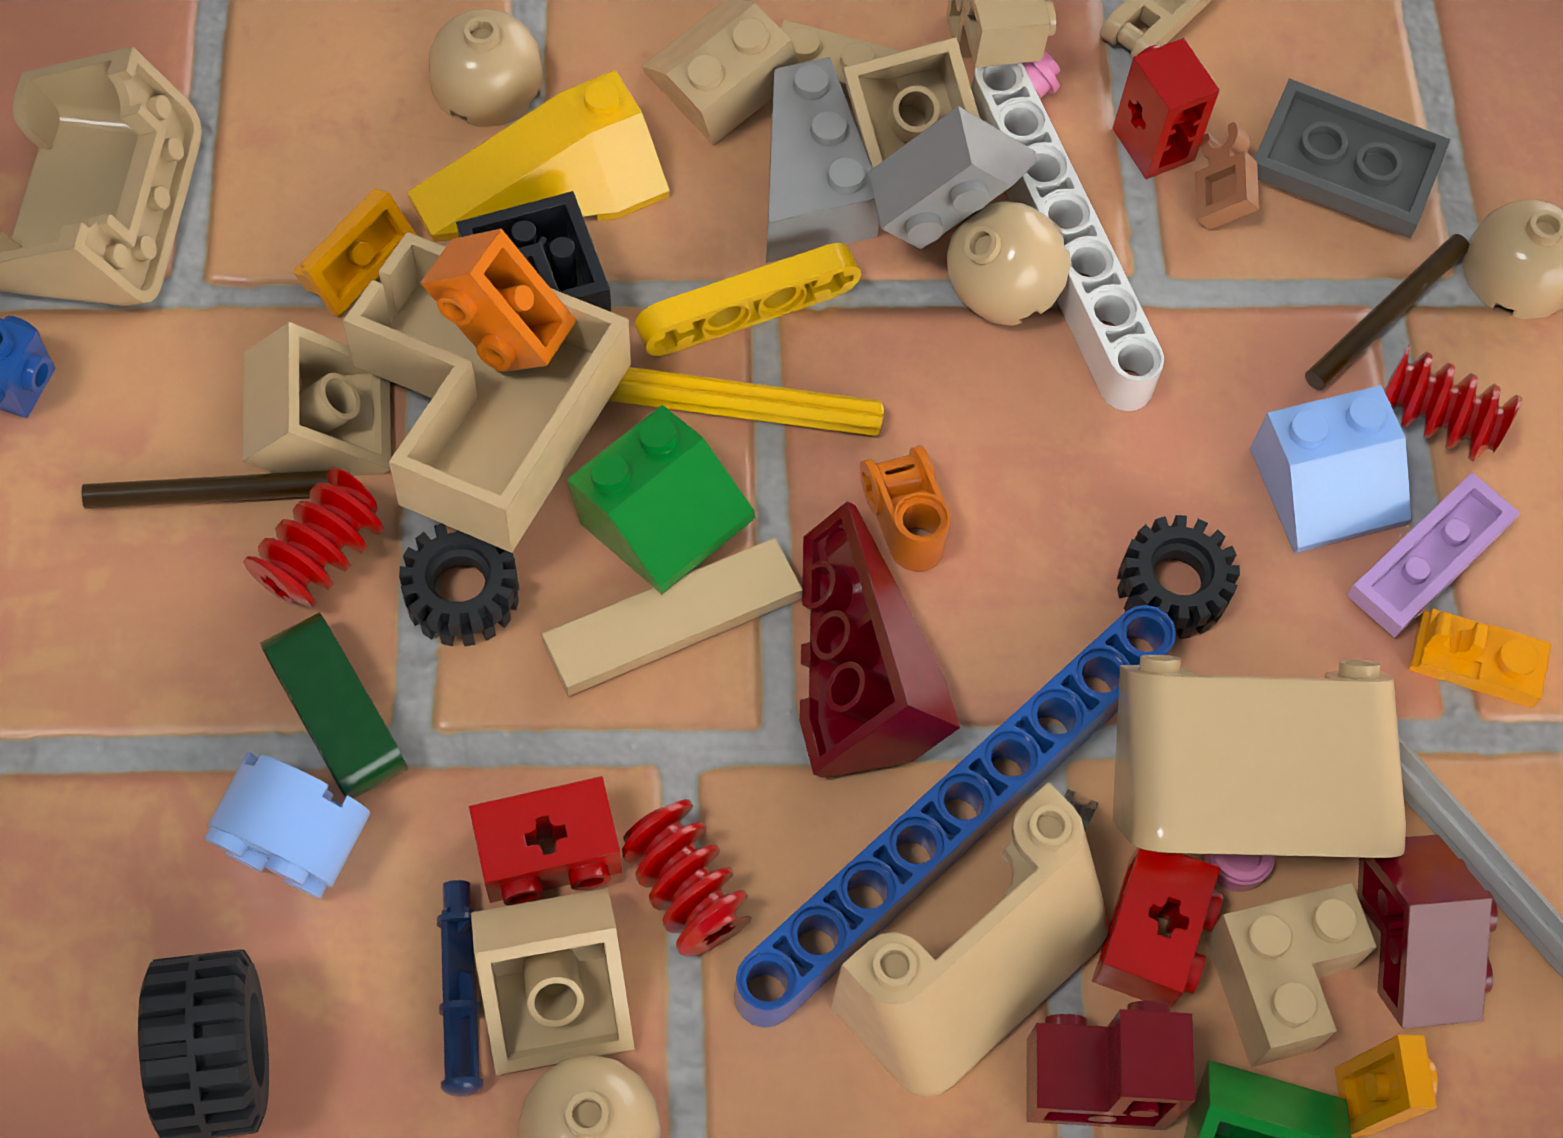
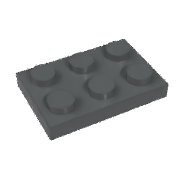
M1289 78L1254 159L1257 161L1258 180L1411 238L1419 223L1451 139Z

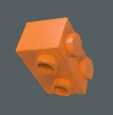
M502 229L452 239L420 283L437 302V307L441 314L458 326L476 347V352L480 359L494 368L497 373L547 366L577 321Z

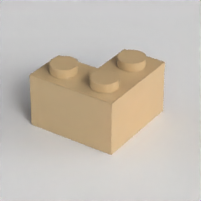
M948 0L946 17L951 38H957L962 58L972 57L975 68L1042 61L1048 36H1054L1056 31V13L1051 0Z
M1352 882L1223 914L1213 930L1205 937L1250 1066L1255 1067L1315 1051L1337 1032L1318 978L1355 969L1377 948Z

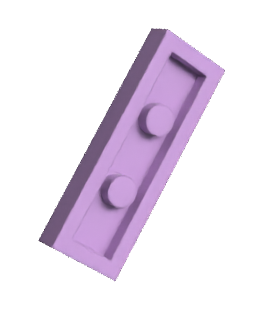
M1472 472L1353 585L1347 596L1395 638L1514 522L1520 512Z

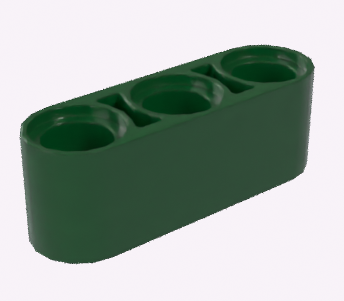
M320 612L260 642L275 675L345 798L348 795L354 799L408 770L406 762L390 731Z

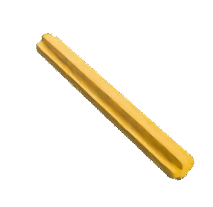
M633 367L628 368L608 400L651 407L664 405L667 409L872 436L880 433L884 414L883 402L877 399Z

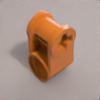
M921 445L911 447L909 455L880 463H875L873 459L861 461L860 478L863 492L871 511L876 515L890 550V555L894 561L904 569L915 572L927 571L935 567L944 554L951 518L949 508L946 506L936 482L934 468L926 449ZM911 528H921L931 534L928 536H917L908 530Z

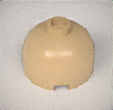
M490 8L471 9L454 16L437 33L429 51L430 84L434 98L440 108L451 116L450 110H452L457 115L467 117V124L473 126H502L523 117L530 110V102L536 97L538 92L539 95L541 94L544 87L542 60L538 43L524 24L506 12Z
M1525 199L1507 203L1491 211L1472 234L1468 241L1470 244L1468 251L1463 256L1462 268L1468 286L1481 302L1492 309L1498 303L1505 308L1515 310L1511 317L1546 318L1563 309V209L1551 202Z
M1000 201L974 212L960 223L951 237L947 252L948 278L956 295L965 306L991 323L1013 326L1023 323L1019 319L1028 317L1035 311L1042 314L1052 307L1066 285L1071 266L1070 252L1064 247V239L1061 235L1063 232L1058 224L1024 203Z
M586 1055L565 1059L540 1076L524 1099L518 1123L519 1138H660L661 1127L656 1100L638 1074L618 1060L596 1055Z

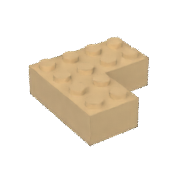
M407 232L380 268L381 283L372 280L343 319L353 366L432 398L389 461L398 505L512 553L630 367L629 320L551 289L577 320L547 366L497 373L494 368L480 359L476 352V347L458 326L441 314L437 307V302L420 284L446 247Z

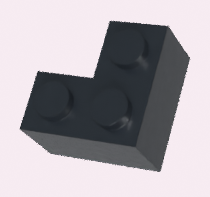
M574 191L456 222L458 238L502 229L551 289L611 312L610 287Z

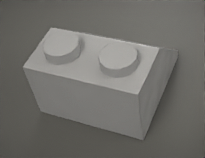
M957 106L869 171L881 229L922 249L1012 187L1038 161L1036 152Z

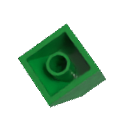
M664 405L658 407L567 478L581 525L660 594L667 591L756 518L754 509L706 440Z
M1208 1060L1195 1102L1188 1117L1184 1138H1352L1346 1099Z

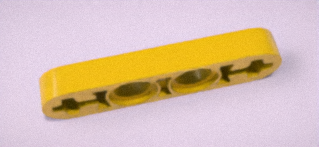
M832 243L661 300L644 309L637 316L634 325L648 354L652 356L669 355L838 297L852 289L859 282L862 275L861 269L849 246L844 243Z

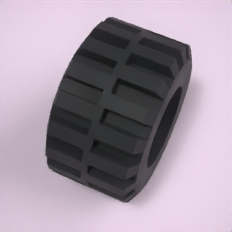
M244 949L153 959V962H150L140 991L138 1049L145 1104L150 1121L159 1138H222L258 1132L268 1105L269 1052L260 980L249 955Z

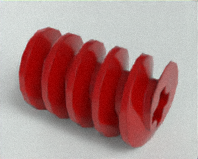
M1409 344L1384 390L1393 410L1397 406L1403 408L1401 427L1407 429L1421 416L1425 418L1424 438L1429 440L1444 427L1448 429L1445 448L1452 450L1466 438L1470 440L1469 460L1475 461L1487 449L1494 453L1508 432L1519 410L1522 397L1515 395L1500 407V386L1492 384L1477 396V375L1470 373L1457 385H1454V364L1446 363L1433 375L1431 374L1433 357L1428 352L1423 353L1412 364L1408 363Z
M332 467L327 473L328 483H317L311 489V502L300 501L293 508L294 520L282 519L276 526L275 531L278 540L275 538H264L258 545L261 559L247 556L243 561L249 573L272 594L286 602L292 603L295 601L310 609L317 603L307 588L310 582L327 590L334 584L324 567L330 564L342 571H346L351 564L341 549L347 546L363 553L368 546L358 531L363 527L374 534L380 535L385 529L375 514L378 507L372 494L349 472Z
M688 799L671 803L645 815L623 836L625 844L622 848L625 861L631 865H639L635 872L639 885L646 888L653 887L649 894V901L652 907L659 911L667 910L662 918L666 931L673 934L681 933L676 941V947L678 952L686 957L698 956L726 942L745 928L752 919L750 916L738 918L735 914V911L747 900L748 895L745 890L725 895L721 890L734 875L731 867L721 868L712 872L707 867L719 855V847L716 844H711L696 849L694 845L706 832L707 827L704 822H696L683 826L680 822L693 808V804Z

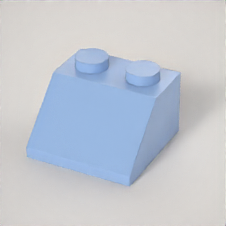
M1382 385L1266 414L1250 446V451L1294 554L1409 524L1411 521L1406 437Z

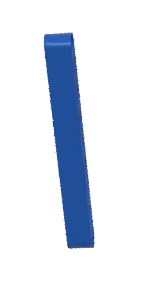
M1148 605L1135 606L1122 614L752 950L739 965L736 975L734 998L736 1008L742 1018L752 1025L763 1028L776 1026L785 1021L834 976L846 960L869 940L876 937L1118 712L1120 665H1140V656L1168 655L1174 645L1176 636L1174 623L1170 617L1159 608ZM1137 637L1144 639L1151 645L1154 651H1139L1130 644L1128 638ZM1083 678H1100L1106 682L1111 691L1105 693L1096 692L1086 685ZM1043 717L1055 718L1062 722L1067 732L1064 734L1049 733L1041 727L1038 719ZM998 758L1011 759L1018 764L1022 774L1013 777L1002 775L994 768L992 761ZM951 800L965 801L973 807L977 816L968 820L957 819L949 814L945 808V803ZM903 843H917L927 850L930 860L921 864L909 863L901 858L897 852V847ZM858 886L871 887L879 893L883 903L872 909L860 908L851 901L848 892ZM807 931H822L830 936L834 943V948L826 954H811L802 948L798 938ZM768 975L781 982L785 993L775 1001L765 1002L752 996L747 985L758 976Z

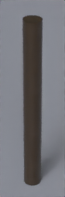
M1460 234L1450 236L1305 373L1307 383L1316 390H1323L1467 253L1470 245L1467 239Z
M329 470L89 483L82 485L81 495L85 509L310 496L311 489L317 483H328L327 473Z

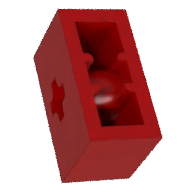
M1185 38L1163 46L1152 45L1133 57L1113 124V131L1146 180L1195 161L1220 91Z
M603 776L469 806L484 883L490 903L503 900V903L509 906L532 902L542 898L544 895L543 891L567 885H570L573 890H589L608 883L611 880L610 875L622 873L621 851ZM552 838L556 852L543 855L539 840Z
M1137 847L1129 860L1109 924L1108 934L1104 940L1091 982L1142 1001L1165 1002L1170 1004L1171 1008L1184 992L1193 995L1200 981L1206 960L1205 955L1196 952L1202 929L1209 932L1213 930L1224 899L1223 893L1214 890L1220 867L1182 853L1156 852ZM1156 917L1167 920L1166 932L1170 935L1168 938L1157 934L1159 924L1155 920Z

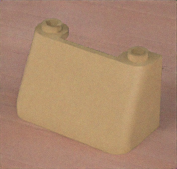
M133 46L22 72L14 95L13 118L18 128L39 149L11 238L0 231V292L120 306L152 302L157 298L162 287L201 143L202 130L196 109Z
M1169 655L1140 656V665H1120L1112 821L1135 847L1156 852L1365 858H1392L1404 854L1406 820L1394 679L1380 672V663L1364 660L1339 661V671L1325 673V678L1197 675L1190 670L1180 668L1181 658Z
M1049 782L1028 799L1015 815L1011 830L1013 841L1004 848L1001 855L1011 866L1012 872L1010 887L1004 893L1001 902L941 956L934 960L910 936L892 932L880 934L869 940L841 966L831 1004L832 1011L894 1079L911 1094L922 1097L939 1096L950 1089L1097 952L1107 937L1109 929L1108 914L1082 819L1075 808Z

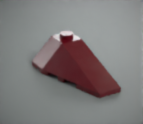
M848 501L803 536L802 605L810 609V642L801 644V665L809 668V697L800 700L799 722L813 775L821 778L913 762L961 728L945 676L859 510L856 505Z

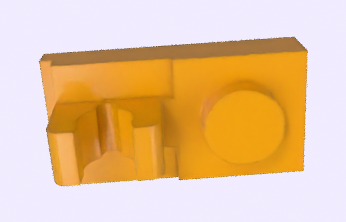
M374 188L335 227V230L293 269V273L306 291L318 294L330 313L339 317L364 292L372 280L375 281L380 276V268L407 232L414 235L416 233L388 191Z
M1433 608L1430 612L1424 610L1420 615L1408 670L1533 708L1542 699L1552 643Z
M1396 1035L1334 1068L1339 1098L1346 1099L1352 1137L1374 1135L1398 1123H1404L1437 1108L1435 1098L1438 1086L1437 1072L1433 1062L1428 1058L1424 1035Z

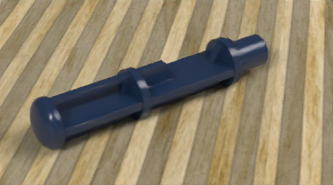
M452 880L443 883L442 914L437 916V926L441 928L443 1003L439 1005V1014L443 1016L445 1080L441 1081V1089L444 1093L455 1097L473 1095L483 1087V1079L479 1078L477 1014L481 1012V1003L477 1001L471 912H474V910L471 908L470 882L464 880Z

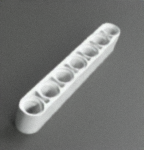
M1022 63L975 68L971 90L980 119L1036 152L1038 161L1005 192L1010 202L1024 203L1032 206L1058 224L1059 227H1063L1060 228L1063 232L1061 235L1064 239L1065 249L1070 252L1071 266L1065 288L1056 300L1097 388L1106 403L1115 409L1122 411L1138 410L1144 407L1151 399L1163 369L1164 355L1162 348ZM1079 273L1087 274L1090 277L1082 276ZM1101 321L1110 322L1115 326L1105 325ZM1127 369L1134 371L1140 376L1129 375L1123 370Z

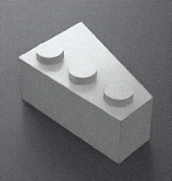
M830 57L774 69L766 263L789 258L832 243L850 244L876 238L878 235L880 221L869 173L872 166Z

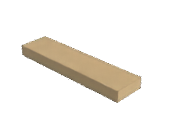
M773 538L686 574L663 594H660L653 587L542 633V641L569 697L796 602L802 598V588L776 538Z

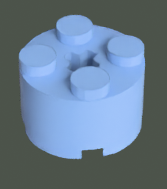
M247 752L207 824L209 831L204 840L226 851L225 855L259 872H262L265 867L285 878L284 882L312 897L321 899L326 888L333 887L371 812L348 795L343 804L331 800L334 795L327 790L328 784L297 768L262 754L257 758L252 752Z

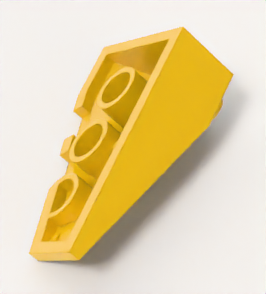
M613 70L560 92L407 193L408 199L432 241L438 242L458 238L456 225L458 221L574 191L583 217L597 215L598 221L619 219L668 198L669 188L643 113L617 71Z

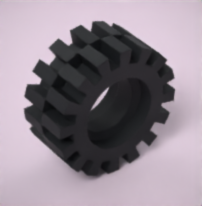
M1176 515L1171 526L1168 525L1167 519L1164 516L1155 519L1151 529L1145 524L1138 530L1135 539H1132L1117 575V579H1121L1117 587L1119 599L1128 597L1124 610L1128 611L1135 606L1141 605L1159 608L1173 621L1174 627L1178 629L1179 639L1190 638L1195 628L1201 635L1210 629L1214 621L1216 623L1219 621L1238 585L1235 583L1240 576V566L1232 565L1237 556L1233 546L1223 550L1220 548L1226 536L1218 529L1211 537L1204 534L1208 522L1201 519L1197 520L1194 528L1186 527L1187 516ZM1168 559L1188 564L1200 576V589L1191 595H1179L1168 591L1156 580L1155 566L1159 562Z
M442 523L434 526L436 538L432 540L425 532H422L415 538L418 550L416 551L408 547L403 555L406 567L400 566L399 569L400 588L409 618L414 626L420 623L422 634L431 640L436 633H439L441 643L448 646H453L455 636H462L464 647L475 645L473 634L482 632L486 641L496 636L494 625L498 623L505 628L511 621L510 609L517 610L519 603L518 591L520 589L513 553L459 530L447 533L446 525ZM456 566L474 567L485 578L482 591L476 597L463 602H450L443 599L435 590L436 581L441 573Z

